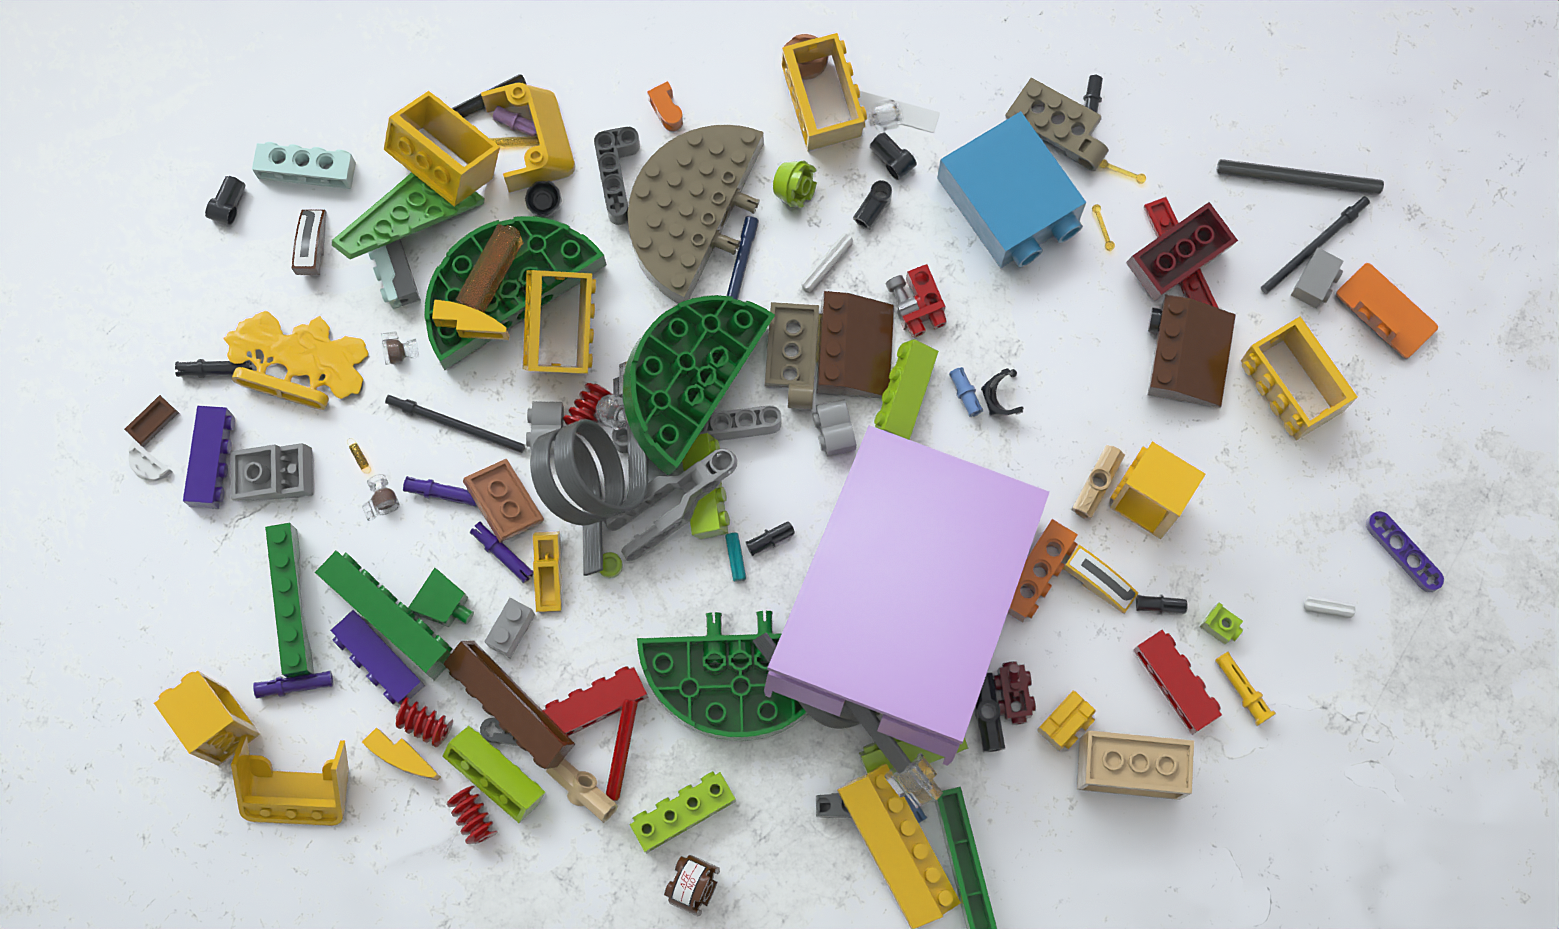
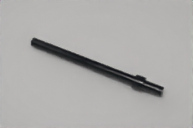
M1363 196L1352 207L1348 206L1341 212V216L1264 283L1261 286V290L1268 294L1309 258L1317 247L1320 248L1347 223H1352L1358 218V213L1370 204V200Z
M389 394L385 399V404L402 409V412L412 416L415 414L519 453H523L525 449V444L419 406L416 401L410 399L403 400Z

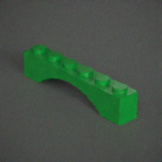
M290 522L266 526L265 531L281 673L286 678L313 674L312 652L306 631L300 593V550L297 529Z

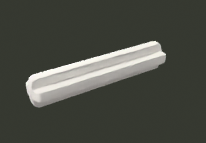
M846 233L839 237L801 282V287L809 293L813 291L853 244L852 237Z

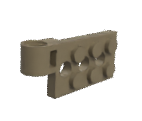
M1032 77L1005 114L1006 119L1021 111L1040 138L1065 151L1066 156L1077 161L1090 171H1096L1109 152L1108 147L1104 143L1091 136L1102 120L1100 114ZM1037 104L1045 107L1041 113H1034L1032 108ZM1061 115L1065 120L1061 124H1054L1052 118ZM1081 126L1085 129V132L1082 135H1074L1072 129Z
M771 302L770 312L775 314L769 324L765 386L789 388L788 408L812 410L819 305ZM790 323H797L800 326L799 332L794 334L788 332L786 328ZM789 346H795L799 352L796 356L790 357L786 355L785 349ZM793 369L796 371L797 376L793 380H787L783 376L784 371Z

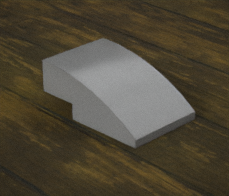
M304 443L285 446L272 444L230 451L232 500H271L313 495L312 447Z

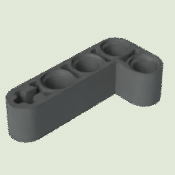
M631 126L600 131L594 137V146L607 213L610 221L616 225H622L628 221V202L619 158L634 155L640 149L639 134ZM628 138L634 139L632 143H624ZM603 143L611 144L607 148L600 147ZM609 164L615 165V167L611 170H607L604 168L606 165ZM612 186L619 187V189L614 192L608 190ZM619 202L621 212L616 213L614 203Z

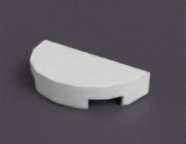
M135 441L131 443L128 448L129 467L137 476L145 480L156 481L165 478L173 472Z

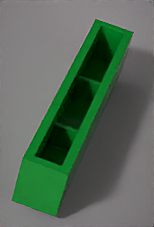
M961 786L935 792L933 795L935 797L934 801L961 902L966 928L997 929Z

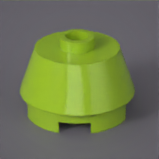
M804 160L782 163L774 176V194L790 207H804V201L811 200L816 189L817 182L813 181V173L816 172V168Z

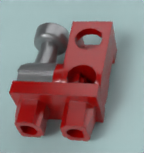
M928 264L907 271L906 281L914 294L910 298L903 289L906 285L903 275L895 276L885 283L888 291L895 293L899 305L897 314L903 329H908L913 338L919 337L926 332L922 322L929 319L934 329L946 325L947 321L944 313L946 306Z

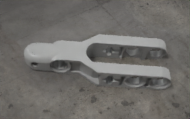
M718 449L679 476H657L648 483L646 497L637 508L603 520L609 531H615L674 489L681 488L686 492L680 504L654 522L655 525L644 533L635 535V539L623 547L621 552L625 559L633 561L641 557L687 524L692 518L698 501L718 487L723 479L735 471L738 462L734 453L727 449Z

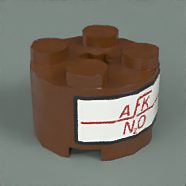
M688 855L687 858L681 856L675 867L677 874L674 881H670L667 884L664 896L669 897V904L698 917L702 914V911L699 910L702 904L708 906L718 883L713 878L715 873H720V868L693 855Z

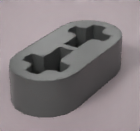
M488 718L482 722L480 733L485 740L493 743L518 746L516 741H514L515 738L512 735H508L504 730L502 733H493V736L489 737L490 735L486 731V727H491L492 723H495L497 729L503 730L496 718Z

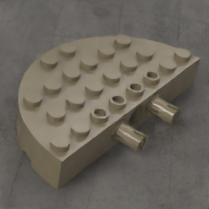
M729 124L693 129L664 144L649 158L639 172L632 187L628 205V226L635 257L647 278L659 288V291L679 304L690 299L715 247L732 255L736 254L737 251L735 249L738 250L740 241L723 235L721 232L733 207L737 206L752 214L756 212L755 208H758L760 200L743 194L741 191L764 145L763 131Z

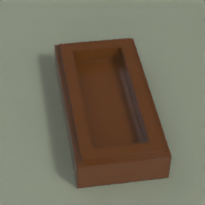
M159 395L124 430L144 447L179 412Z

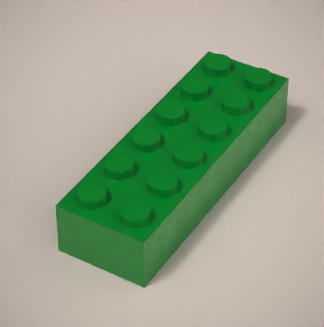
M335 550L314 573L435 681L446 669L443 663L450 656V652L453 649L439 635L433 638L432 635L435 632L420 618L415 621L416 615L401 601L397 605L398 599L383 585L378 588L380 583L367 570L363 569L360 572L359 570L362 567L348 553L345 552L341 555Z

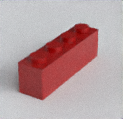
M1162 629L1136 646L1133 651L1193 735L1222 716L1220 712L1221 707L1214 697H1209L1205 691L1206 685L1198 675L1195 676L1193 674L1187 657L1179 654L1175 648L1176 642L1169 633L1165 634Z
M625 666L615 671V676L607 680L605 677L595 680L591 683L592 687L584 691L582 688L572 691L568 694L569 698L559 702V699L549 702L545 705L546 709L543 711L567 736H570L622 711L625 699L635 700L639 703L649 697L635 667L629 669L628 666Z

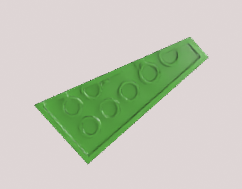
M411 172L333 238L332 246L351 260L484 204L485 198L475 191L454 207Z

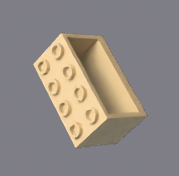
M1087 731L1079 740L1077 790L1180 800L1192 794L1194 740Z

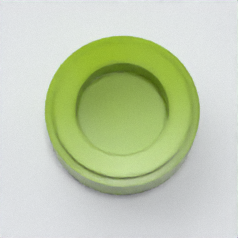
M606 552L603 554V571L599 573L605 578L617 577L623 568L622 560L616 553Z

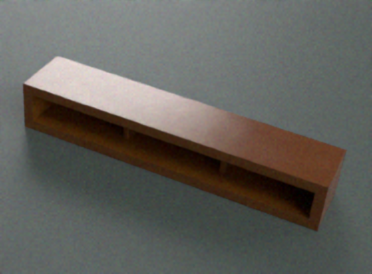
M460 641L443 663L449 670L450 676L460 681L466 687L465 691L482 704V708L486 713L494 716L500 722L499 726L516 739V743L521 749L528 751L534 757L533 761L539 767L544 769L558 767L575 746V743L475 641Z

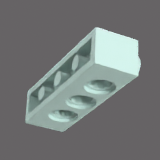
M265 142V144H256L252 171L257 179L351 189L356 162L351 153L342 149L327 151L321 147L309 149L302 148L296 144L281 146L274 142ZM285 158L283 163L277 164L278 160ZM309 161L306 166H300L302 162ZM333 164L329 169H323L325 165Z

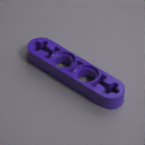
M1377 511L1368 517L1366 521L1367 530L1422 590L1434 592L1442 587L1444 576L1441 571L1387 513ZM1376 520H1383L1382 527L1376 528L1374 526ZM1391 528L1392 532L1384 537L1382 534ZM1391 536H1398L1402 540L1401 548L1396 549L1391 546ZM1409 555H1415L1419 558L1420 564L1417 568L1411 567L1408 564L1407 558ZM1426 566L1427 570L1418 575L1417 572ZM1433 575L1436 578L1434 584H1427L1428 577Z

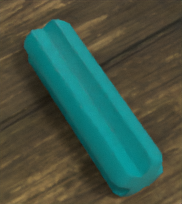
M733 532L726 534L725 539L733 581L739 582L746 579L739 535Z

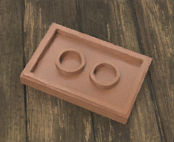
M507 458L463 478L464 485L500 543L543 523V516Z

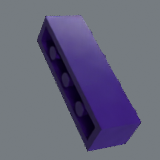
M197 405L183 494V502L189 507L219 509L220 502L224 500L223 479L228 474L226 458L232 448V443L229 439L230 431L234 430L235 417L227 407Z
M354 610L348 613L330 630L335 635L332 639L342 651L347 648L352 653L349 659L359 669L362 666L367 669L369 673L366 677L375 686L381 684L386 690L383 695L393 705L396 702L401 705L406 697L411 699L425 686Z

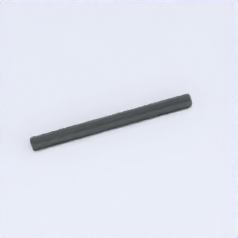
M1219 159L1217 163V172L1222 174L1380 194L1384 188V181L1381 179Z

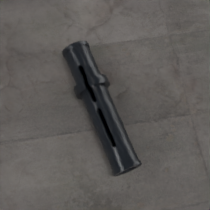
M204 359L190 362L176 361L175 370L178 371L175 372L176 377L198 376V378L233 375L238 367L252 370V367H250L252 362L247 360L244 363L235 364L230 361H205Z

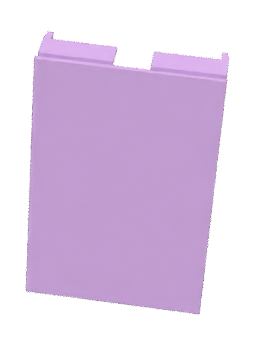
M869 425L767 669L769 672L764 688L765 696L771 697L774 691L836 716H840L845 700L883 714L878 732L945 757L943 764L948 766L953 761L959 745L963 743L1050 492Z

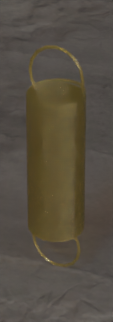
M358 443L349 445V449L360 469L368 467L369 463Z

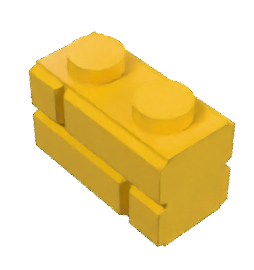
M1073 690L1042 723L1037 731L1057 750L1060 751L1064 746L1069 749L1078 740L1075 734L1081 728L1086 731L1095 721L1092 715L1096 710Z

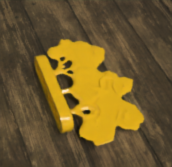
M265 310L255 314L253 318H246L239 322L236 330L229 331L223 338L229 345L227 357L230 362L239 364L250 360L257 368V371L243 367L235 369L231 379L243 387L319 410L326 409L329 397L325 393L316 390L317 387L322 385L330 387L333 394L340 399L348 397L351 393L358 394L361 389L363 378L353 366L362 362L369 355L368 350L365 348L364 340L344 336L341 339L330 341V327L321 316L312 319L307 325L300 324L295 326L292 334L284 335L280 329L279 321L270 312ZM258 349L264 354L263 363H260L261 359L256 358L255 351ZM248 351H251V358L247 356ZM273 357L274 360L268 363V358ZM279 363L287 368V374L284 380L266 375V368L271 364ZM321 374L326 376L323 381L319 380ZM296 375L309 376L310 388L291 382L292 377Z

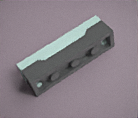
M400 239L368 252L370 259H375L377 266L373 267L377 281L382 280L384 288L380 289L385 303L389 302L392 308L395 309L421 300Z

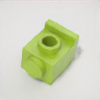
M1219 602L1213 607L1200 627L1223 644H1226L1230 639L1235 642L1243 631L1240 627L1243 620L1228 611ZM1222 620H1225L1230 626L1228 628L1224 627Z

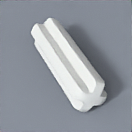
M1308 596L1304 602L1305 610L1352 618L1356 610L1355 605L1352 603Z

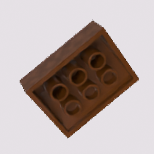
M824 291L821 300L816 393L882 398L891 380L889 375L892 359L893 304L851 293Z
M1166 294L1162 304V315L1147 395L1221 408L1236 314L1191 298Z

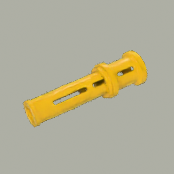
M1229 651L1215 660L1243 699L1242 706L1248 708L1255 718L1256 726L1276 714L1274 710H1270L1262 699L1263 694L1259 691L1256 692L1231 657Z

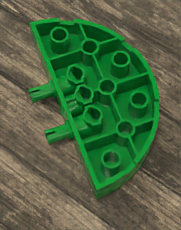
M766 610V621H763V611L756 612L758 634L722 635V613L715 612V623H713V615L710 612L706 613V636L637 638L640 663L652 692L661 705L674 718L698 733L727 741L758 740L781 733L793 727L808 715L795 699L774 691L771 697L765 696L764 688L769 672L767 670L769 662L753 643V640L767 633L777 646L782 633H772V611Z

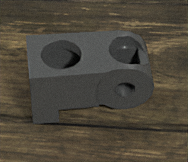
M839 793L816 795V817L852 818Z

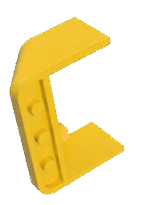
M514 83L481 92L487 113L495 111L497 106L507 108L529 105L540 145L529 148L524 155L525 168L503 173L509 193L529 188L537 181H555L573 174L575 170L574 158L556 95L551 90L523 83Z
M241 736L231 763L239 814L242 818L250 822L328 826L341 823L345 812L349 774L345 740H340L335 758L324 763L322 773L273 771L272 764L266 757L250 755L247 736Z

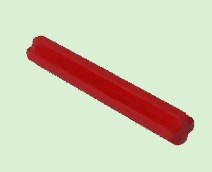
M625 699L623 702L606 789V795L613 801H618L620 798L638 705L637 701Z

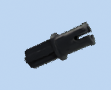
M1097 74L1089 76L1087 92L1083 96L1084 106L1096 113L1098 112L1099 103L1102 102L1100 94L1103 82L1102 76Z
M787 521L769 531L765 529V533L746 541L745 544L750 554L754 556L770 546L774 548L776 543L794 535L795 531L792 524Z
M1161 594L1159 597L1141 595L1136 597V611L1158 612L1159 615H1162L1163 612L1179 614L1187 612L1188 603L1186 599L1166 598Z

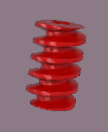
M586 383V391L579 393L581 399L574 401L576 408L570 407L568 409L570 415H565L563 421L566 425L582 419L598 423L597 418L594 416L595 413L603 415L604 412L600 409V406L608 407L609 404L605 398L614 399V395L596 383Z
M406 697L396 715V728L402 729L405 727V732L408 734L414 731V737L420 738L423 736V741L426 743L432 740V746L434 747L441 745L450 733L453 719L448 724H445V715H442L437 720V711L434 710L430 715H427V706H424L419 711V702L416 701L412 706H409L410 698Z
M470 786L457 792L447 801L448 807H455L451 812L452 816H460L456 820V824L458 826L465 825L460 832L462 835H469L465 840L466 844H478L498 833L497 830H488L494 824L493 821L484 822L489 813L479 812L484 803L475 804L474 802L480 795L470 794V791L475 786Z

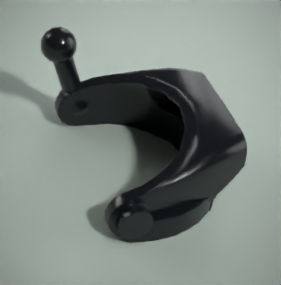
M1009 368L1001 370L1000 373L994 375L981 387L990 416L1018 415L1023 413V406L1006 410L999 404L996 396L997 386L1005 376H1017L1015 369L1009 370Z

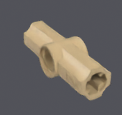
M1106 445L1071 509L1080 517L1090 520L1093 517L1125 457V454L1120 449ZM1093 478H1101L1104 486H1096L1093 483Z
M563 759L558 767L546 770L553 779L568 791L567 798L572 804L585 806L603 823L616 812L618 805L596 786L597 780L591 773L586 771L579 772L566 759Z

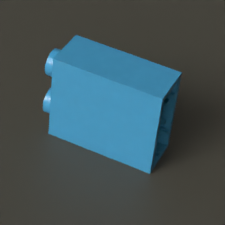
M1021 111L940 159L937 179L1000 269L1012 261H1015L1018 267L1028 265L1043 252L1040 244L1053 236L1059 243H1063L1076 235L1083 227L1080 218L1087 202Z

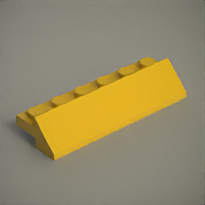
M882 764L864 776L858 777L837 789L911 929L943 917V914L961 904L887 764Z

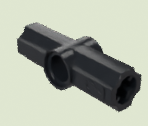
M990 672L986 674L975 705V717L978 721L983 753L1005 749L1000 720V707L997 702L993 673ZM985 706L991 707L994 711V717L990 719L985 718L981 713V708Z

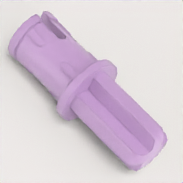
M497 106L493 113V120L509 126L513 131L519 130L532 137L537 135L533 121L522 117L521 113L515 114L501 106Z

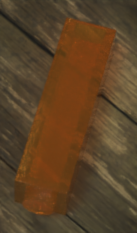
M500 224L497 225L456 298L458 304L466 305L483 313L485 312L523 244L520 232L510 225L506 227Z

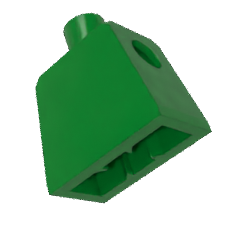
M435 567L408 607L415 615L446 627H450L455 618L467 625L474 615V611L464 606L468 596Z

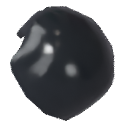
M549 180L535 182L526 192L525 202L527 209L535 216H552L559 210L562 202L560 190Z

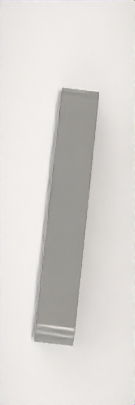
M773 405L714 412L700 434L708 433L718 441L773 434L781 428V412ZM767 416H774L777 419L774 423L764 421ZM744 419H749L753 422L748 427L740 425V422ZM720 422L728 425L724 430H719L715 426ZM622 424L613 429L611 437L617 451L628 453V441L625 443L617 441L620 436L627 435V424Z

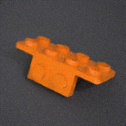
M1365 263L1336 292V296L1405 359L1413 355L1438 330L1437 323L1370 263Z

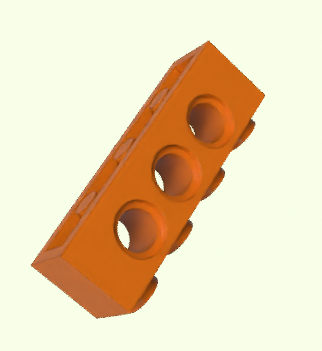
M1051 519L1026 559L1008 614L1021 622H1024L1026 617L1032 619L1039 607L1035 604L1039 596L1045 598L1052 587L1048 583L1052 575L1058 577L1065 566L1061 562L1066 554L1071 556L1078 545L1074 542L1078 534ZM1049 546L1057 548L1059 555L1050 556L1046 548ZM1042 567L1046 572V576H1036L1033 568ZM1023 587L1031 589L1033 597H1023L1020 589Z

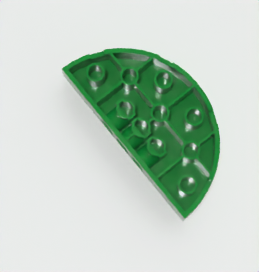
M534 216L513 217L514 219L504 221L496 220L480 226L461 238L449 249L441 264L436 267L425 299L424 317L428 339L444 371L493 339L463 338L459 336L456 328L436 327L432 319L434 300L454 302L479 310L497 320L508 330L525 319L526 273L528 270L594 274L607 265L602 251L587 236L571 229L567 224ZM542 276L541 308L579 284L580 278L556 280L555 277Z
M710 295L692 298L662 313L647 328L633 347L623 378L625 414L629 427L640 448L668 476L678 468L773 320L775 314L766 308L750 301L744 302L733 299L731 296Z

